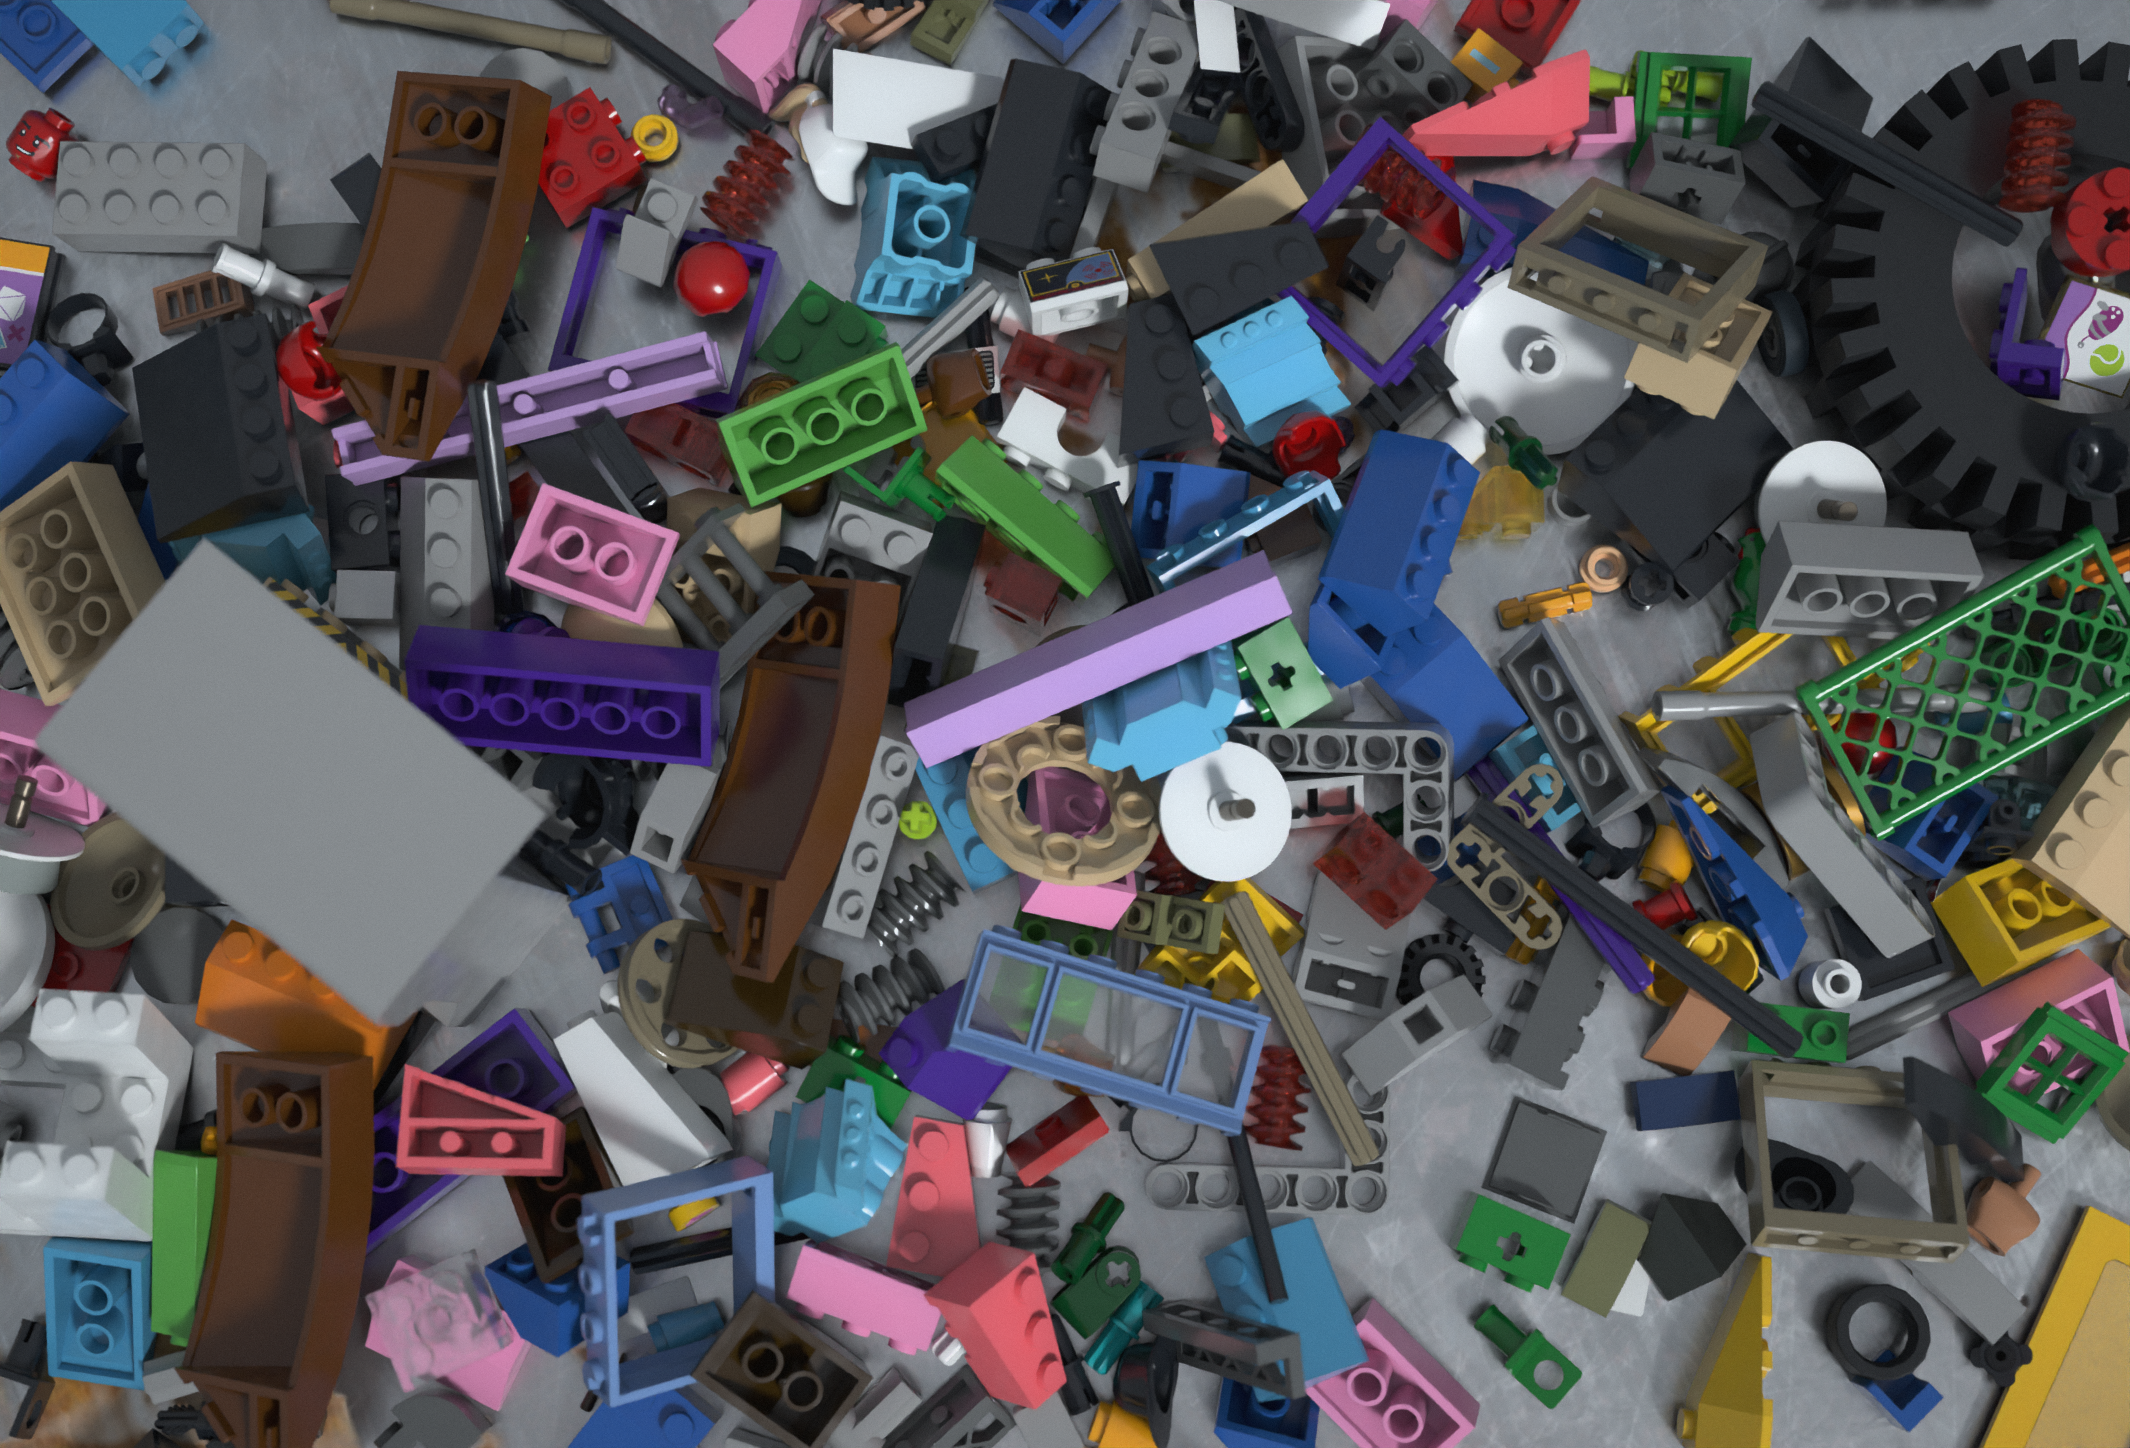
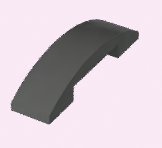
M302 223L262 228L260 254H248V256L261 262L265 258L276 263L277 269L294 277H297V274H353L366 230L361 223Z
M1643 747L1637 753L1667 785L1689 797L1699 789L1742 832L1735 842L1783 890L1789 884L1787 869L1776 838L1761 814L1737 789L1711 772L1675 754Z

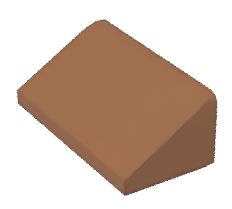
M844 0L822 14L820 19L827 26V30L832 36L837 32L843 36L840 47L842 50L855 43L859 46L857 53H862L926 11L927 8L923 2L914 1V6L906 9L900 6L894 7V11H884V8L878 7L870 10L865 9L864 4L858 3L854 5Z

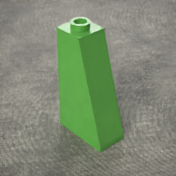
M155 1150L153 1167L151 1331L171 1335V1344L185 1347L188 1344L198 1306L208 1256L215 1202L217 1155H209L201 1150Z

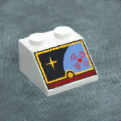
M1090 247L1077 251L1073 254L1072 259L1055 263L1054 259L1051 258L1040 259L1029 263L1026 266V270L1018 271L1019 287L1033 340L1126 317L1128 286L1113 249L1101 251L1099 247Z

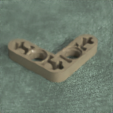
M1543 763L1531 765L1491 803L1496 807L1508 806L1516 810L1520 819L1519 824L1528 830L1561 797L1564 787L1562 777L1551 765ZM1535 773L1537 776L1543 777L1548 773L1554 779L1550 784V788L1554 793L1548 799L1541 794L1536 796L1529 805L1536 808L1537 812L1528 817L1523 806L1508 797V795L1514 789H1517L1520 796L1523 797L1532 787L1531 782L1528 780L1530 775ZM1468 824L1449 844L1447 863L1452 871L1524 944L1538 950L1554 945L1560 938L1562 931L1561 917L1557 911L1502 856L1506 850L1471 824ZM1461 842L1467 846H1471L1475 842L1479 844L1482 849L1477 856L1487 867L1492 859H1495L1501 865V867L1493 870L1486 876L1481 886L1477 885L1472 879L1480 875L1481 872L1471 863H1467L1462 867L1456 861L1460 856V852L1456 847ZM1507 876L1517 883L1519 894L1512 903L1499 904L1491 897L1489 891L1490 884L1497 877ZM1527 895H1530L1536 901V903L1528 906V909L1536 917L1541 918L1547 914L1552 919L1548 925L1552 934L1547 938L1541 934L1536 935L1534 938L1530 937L1527 934V931L1530 929V923L1521 913L1515 922L1507 915L1520 908Z

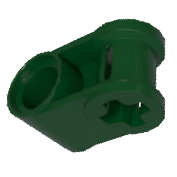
M1109 1246L1088 1265L1078 1284L1066 1283L1049 1304L1086 1340L1109 1319L1115 1309L1139 1285L1141 1271L1138 1257L1134 1251L1126 1246ZM1111 1261L1117 1265H1121L1125 1261L1129 1263L1127 1265L1128 1278L1123 1280L1117 1276L1110 1280L1108 1278L1110 1275L1108 1263Z

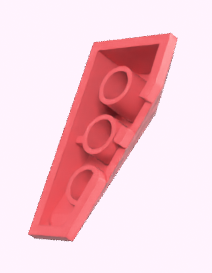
M1586 49L1549 61L1534 68L1531 72L1533 77L1521 82L1513 89L1510 88L1507 81L1493 87L1491 92L1477 99L1471 105V108L1466 101H1462L1410 125L1402 136L1425 156H1532L1549 150L1551 155L1560 153L1576 142L1574 136L1589 122L1590 56ZM1392 148L1395 156H1401L1395 149Z

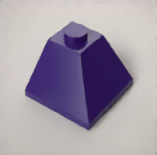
M961 979L904 1017L878 1054L908 1089L965 1120H973L1013 1066L994 1065L985 1062L983 1057L960 1050L954 1053L944 1050L965 979ZM978 992L968 1028L1025 1045Z

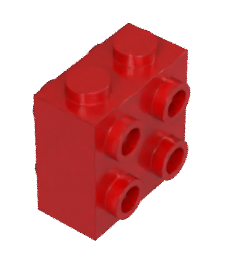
M591 87L549 111L538 184L566 229L589 216L593 207L600 209L647 181L640 166L647 161L632 136L625 140L622 138L615 127L622 123V120L607 97L599 101Z

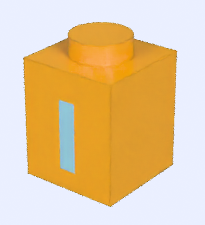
M1479 28L1451 61L1473 83V86L1464 97L1472 104L1483 95L1491 92L1493 87L1507 81L1511 89L1521 83L1516 79V76L1523 62Z

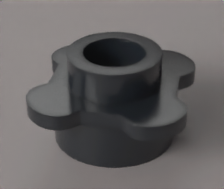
M2008 1331L1993 1346L1985 1340L1981 1347L1973 1348L1970 1352L1971 1363L1977 1368H1984L1994 1376L1995 1383L2003 1387L2013 1385L2016 1380L2015 1374L2022 1365L2030 1364L2033 1359L2031 1348L2026 1344H2018L2009 1337ZM1997 1352H2005L2006 1359L1999 1361L1996 1357Z

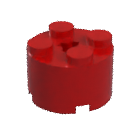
M2118 167L2097 173L2069 189L2054 206L2050 219L2051 246L2058 260L2070 271L2087 277H2109L2130 269V170ZM2106 216L2110 217L2113 221L2111 227L2114 231L2110 233L2103 228L2108 221Z

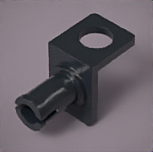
M23 1318L6 1361H0V1376L29 1386L9 1436L16 1439H31L56 1383L39 1378V1373L35 1371L47 1344L46 1325ZM34 1406L33 1411H32V1413H31L29 1419L27 1420L28 1415H29V1413H30L32 1407Z

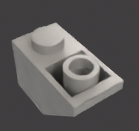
M667 763L640 816L630 853L674 874L682 864L681 859H686L694 847L706 819L721 769L712 765L707 767Z

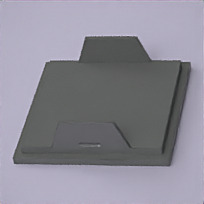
M1514 1096L1481 1188L1574 1224L1607 1131Z

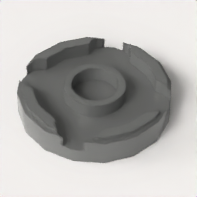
M174 907L159 912L153 921L136 935L132 942L130 964L136 982L147 995L163 1003L189 1005L198 1002L205 962L225 931V928L214 917L200 909Z

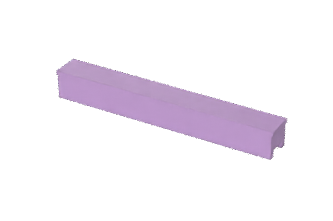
M704 331L498 385L504 446L508 447L600 423L605 420L604 416L609 413L614 418H619L726 390L728 385L718 343L716 341L713 342L707 332ZM466 396L430 462L382 455L373 441L375 434L366 420L331 429L333 438L338 441L343 466H340L341 475L353 482L355 486L475 455L468 396Z
M1264 550L904 703L907 722L905 731L925 767L929 768L1293 614L1279 580L1275 572L1272 571Z

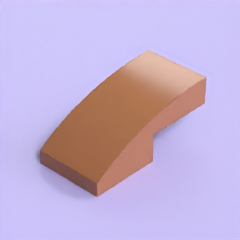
M1688 987L1670 1006L1666 1022L1647 1041L1642 1058L1682 1076L1690 1075L1710 1052L1731 1018Z

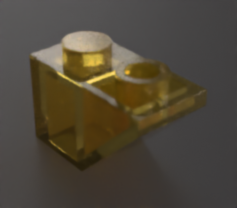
M1494 466L1475 486L1457 540L1483 538V532H1502V538L1525 539L1531 537V532H1536L1545 522L1544 489H1536L1521 471L1513 470L1510 466Z

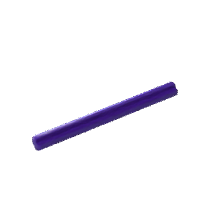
M1488 755L1466 773L1481 794L1483 792L1489 794L1487 800L1490 802L1509 785ZM1513 790L1508 797L1520 803L1528 817H1531L1533 814ZM1508 806L1498 807L1515 821L1520 822L1516 810ZM1538 821L1528 829L1564 856ZM1547 882L1627 990L1632 994H1636L1648 988L1655 980L1654 974L1632 945Z

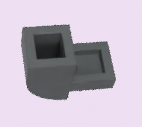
M429 1389L419 1392L393 1407L391 1412L403 1423V1426L395 1421L373 1443L378 1448H414L419 1442L425 1448H471L493 1425L463 1395L447 1389Z

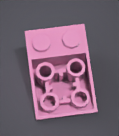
M750 0L748 9L736 21L734 19L729 20L718 31L715 42L712 45L724 80L742 97L765 114H768L769 110L773 109L797 85L799 79L797 73L799 54L808 37L813 32L822 0Z

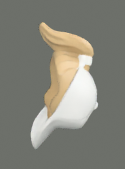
M812 83L798 85L782 99L776 108L769 110V115L776 121H790L789 133L800 145L801 156L806 163L810 164L814 181L822 195L834 203L853 205L857 202L856 170L868 152L867 142L833 137V104L827 102L825 95L817 85Z

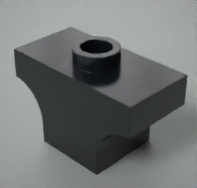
M1425 345L1414 354L1411 359L1417 365L1398 386L1391 381L1386 387L1380 388L1375 383L1368 389L1369 393L1355 406L1356 410L1375 432L1383 429L1400 433L1460 381L1432 348L1429 349Z
M1475 864L1474 866L1481 873L1472 879L1477 885L1481 886L1489 872ZM1497 878L1490 884V895L1499 904H1509L1517 893ZM1461 879L1454 886L1450 887L1441 886L1434 882L1428 884L1417 899V902L1446 921L1442 927L1452 936L1464 939L1463 942L1465 944L1470 939H1473L1496 956L1505 955L1516 939L1508 931L1507 926Z

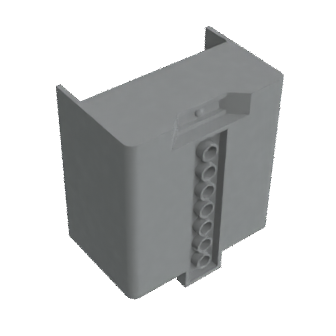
M205 538L44 726L35 741L36 748L377 1026H399L422 1006L447 1027L468 1026L478 1017L566 909L568 904L571 903V898L565 887L566 883L556 876L547 877L538 870L536 862L519 851V848L536 828L555 840L563 839L568 843L574 830L579 828L570 818L561 821L556 817V810L562 806L556 794L550 790L538 789L536 787H531L523 792L518 790L472 753V746L462 745ZM320 607L316 613L320 616L325 609ZM349 628L344 633L347 638L358 646L364 641ZM386 660L383 664L384 667L397 677L402 673L389 660ZM602 838L596 845L586 849H572V852L593 867L599 868L615 847Z

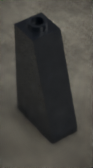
M949 515L936 522L894 646L888 704L904 708V703L944 686L981 558L986 525L972 522L966 518H956Z

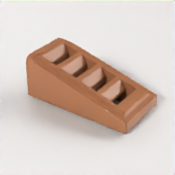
M211 270L152 288L159 332L163 336L195 330L197 320L203 319L207 326L210 327L215 324V317L222 316L225 321L234 320V314L241 313L245 318L253 316L255 311L251 287L222 274L214 273ZM229 287L231 301L224 303L222 288ZM208 290L212 292L214 306L207 308L204 291ZM194 293L197 312L190 314L187 295ZM177 297L180 317L171 319L168 298Z

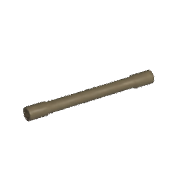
M330 0V10L332 13L367 20H386L561 53L569 58L607 64L611 54V37L575 29L562 30L408 0Z

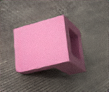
M1633 96L1614 97L1606 111H1589V122L1574 136L1576 142L1569 147L1570 160L1627 157L1629 151L1636 143Z

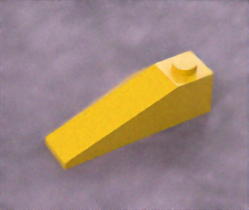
M1748 1252L1687 1393L1685 1408H1680L1678 1412L1677 1436L1679 1439H1683L1682 1446L1684 1448L1771 1447L1773 1399H1764L1763 1379L1767 1371L1773 1369L1772 1351H1769L1767 1340L1762 1338V1328H1768L1772 1319V1257Z

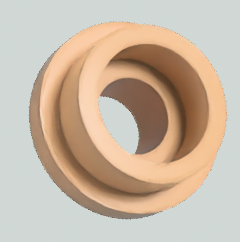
M1597 545L1590 548L1582 556L1579 564V574L1582 581L1586 582L1591 590L1600 593L1611 592L1625 581L1628 574V564L1625 556L1619 549L1611 545ZM1596 562H1604L1609 566L1610 575L1608 577H1601L1596 573Z

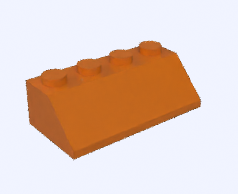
M231 919L205 962L195 1023L199 1027L256 1051L340 1052L373 1056V1090H375L419 1011L417 1010L399 1026H377L262 931Z

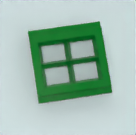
M1638 52L1633 95L1636 143L1628 153L1627 168L1633 167L1650 133H1657L1658 116L1684 117L1682 138L1691 140L1693 118L1719 119L1716 145L1728 148L1745 124L1752 57ZM1663 70L1688 71L1685 108L1659 106ZM1698 72L1723 73L1720 110L1694 108Z
M2047 1001L2042 1008L2037 1007L1975 1083L1977 1086L1975 1091L1980 1093L2009 1119L2055 1144L2059 1138L2064 1139L2118 1074L2126 1064L2123 1060L2129 1052ZM2048 1034L2063 1043L2064 1046L2046 1066L2031 1057L2030 1054ZM2077 1053L2094 1062L2078 1084L2061 1075V1072ZM2023 1063L2041 1073L2024 1095L2006 1085ZM2053 1082L2071 1091L2055 1112L2037 1103Z

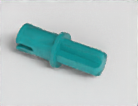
M1140 1280L1135 1291L1109 1317L1111 1321L1084 1356L1085 1363L1101 1375L1107 1374L1133 1338L1136 1341L1140 1339V1336L1137 1334L1144 1326L1142 1311L1158 1307L1164 1298Z

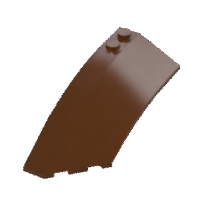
M397 71L382 169L360 254L343 301L322 347L316 346L325 362L331 363L341 378L342 382L339 385L358 416L364 417L374 432L375 437L373 441L382 455L430 462L467 396L468 383L475 381L478 377L498 330L515 281L528 234L537 193L552 96L522 80Z
M764 571L774 585L780 583L783 588L803 580L814 593V596L748 660L739 715L721 778L688 859H681L687 875H696L704 894L699 898V901L713 932H722L730 952L725 958L733 974L762 982H774L832 879L864 795L881 733L890 685L900 585ZM757 594L755 596L754 614L761 608L756 602L759 599Z
M217 1052V1168L209 1249L198 1306L183 1363L174 1369L184 1384L193 1382L204 1398L206 1404L202 1407L201 1411L222 1443L231 1440L235 1448H313L341 1372L355 1316L365 1264L374 1174L373 1056L340 1052Z

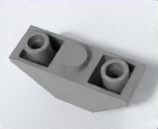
M1463 974L1428 990L1388 1016L1343 1052L1341 1057L1367 1095L1371 1097L1491 1018L1493 1014Z

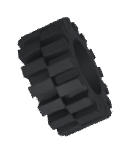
M1438 933L1418 938L1405 948L1397 986L1399 995L1397 998L1401 1004L1407 1005L1426 992L1422 987L1420 975L1424 965L1433 959H1443L1449 962L1454 967L1457 977L1464 974L1478 995L1482 997L1483 992H1481L1482 985L1486 984V976H1482L1481 970L1484 967L1482 959L1476 957L1474 954L1476 950L1471 945H1466L1463 942L1464 939L1457 936L1452 937L1447 934Z

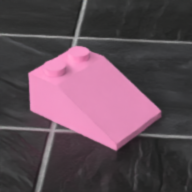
M543 483L505 575L522 587L554 599L644 626L680 534Z
M1050 766L1032 771L1029 774L1025 816L1032 824H1040L1042 827L1041 831L1048 834L1061 832L1069 834L1075 839H1082L1087 834L1090 836L1097 834L1109 823L1111 817L1109 799L1100 785L1086 774ZM1134 870L1119 879L1104 884L1081 887L1052 884L1018 872L1021 910L1023 912L1107 930L1114 928L1137 896Z

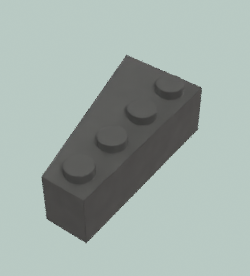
M1559 899L1555 910L1561 917V936L1551 947L1535 950L1531 961L1536 963L1537 966L1530 981L1523 979L1518 985L1511 1001V1006L1516 1008L1509 1025L1504 1023L1500 1025L1492 1040L1490 1050L1496 1052L1491 1063L1544 1089L1563 1091L1570 1074L1562 1071L1561 1068L1563 1063H1567L1573 1054L1579 1053L1586 1036L1583 1033V1027L1579 1024L1582 1017L1588 1018L1593 1010L1598 1007L1604 992V982L1598 980L1601 971L1609 973L1612 968Z

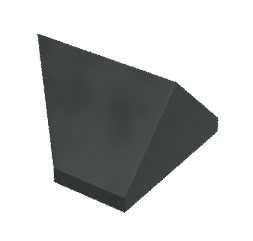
M1662 1193L1644 1248L1637 1261L1664 1299L1671 1301L1722 1277L1747 1244L1718 1203Z

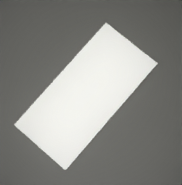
M833 48V137L913 149L911 143L917 134L997 104L1003 87V78Z

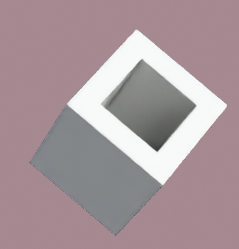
M337 570L336 583H332L329 589V607L331 612H334L335 617L349 626L400 627V574L395 571Z

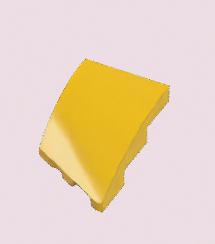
M1250 877L1237 881H1216L1198 899L1221 904L1229 896L1246 891L1280 957L1304 937V928ZM1225 913L1218 954L1203 953L1168 945H1156L1137 968L1164 976V985L1182 990L1183 984H1191L1212 991L1211 999L1226 1004L1230 1003L1231 998L1249 1002L1263 989Z

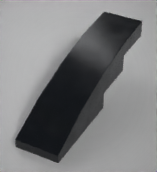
M1914 1056L1903 1057L1905 1105L1935 1146L1956 1144L1970 1165L1991 1163L2005 1183L2025 1181L2022 1135L2008 1118L1980 1093L1952 1075Z

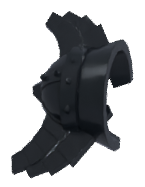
M558 753L545 755L535 770L532 786L538 789L554 791L558 784L559 799L562 806L556 810V817L561 821L570 818L579 827L574 830L569 838V848L586 849L598 844L604 838L625 856L630 853L640 816L632 806L634 786L631 774L633 769L625 767L615 758Z

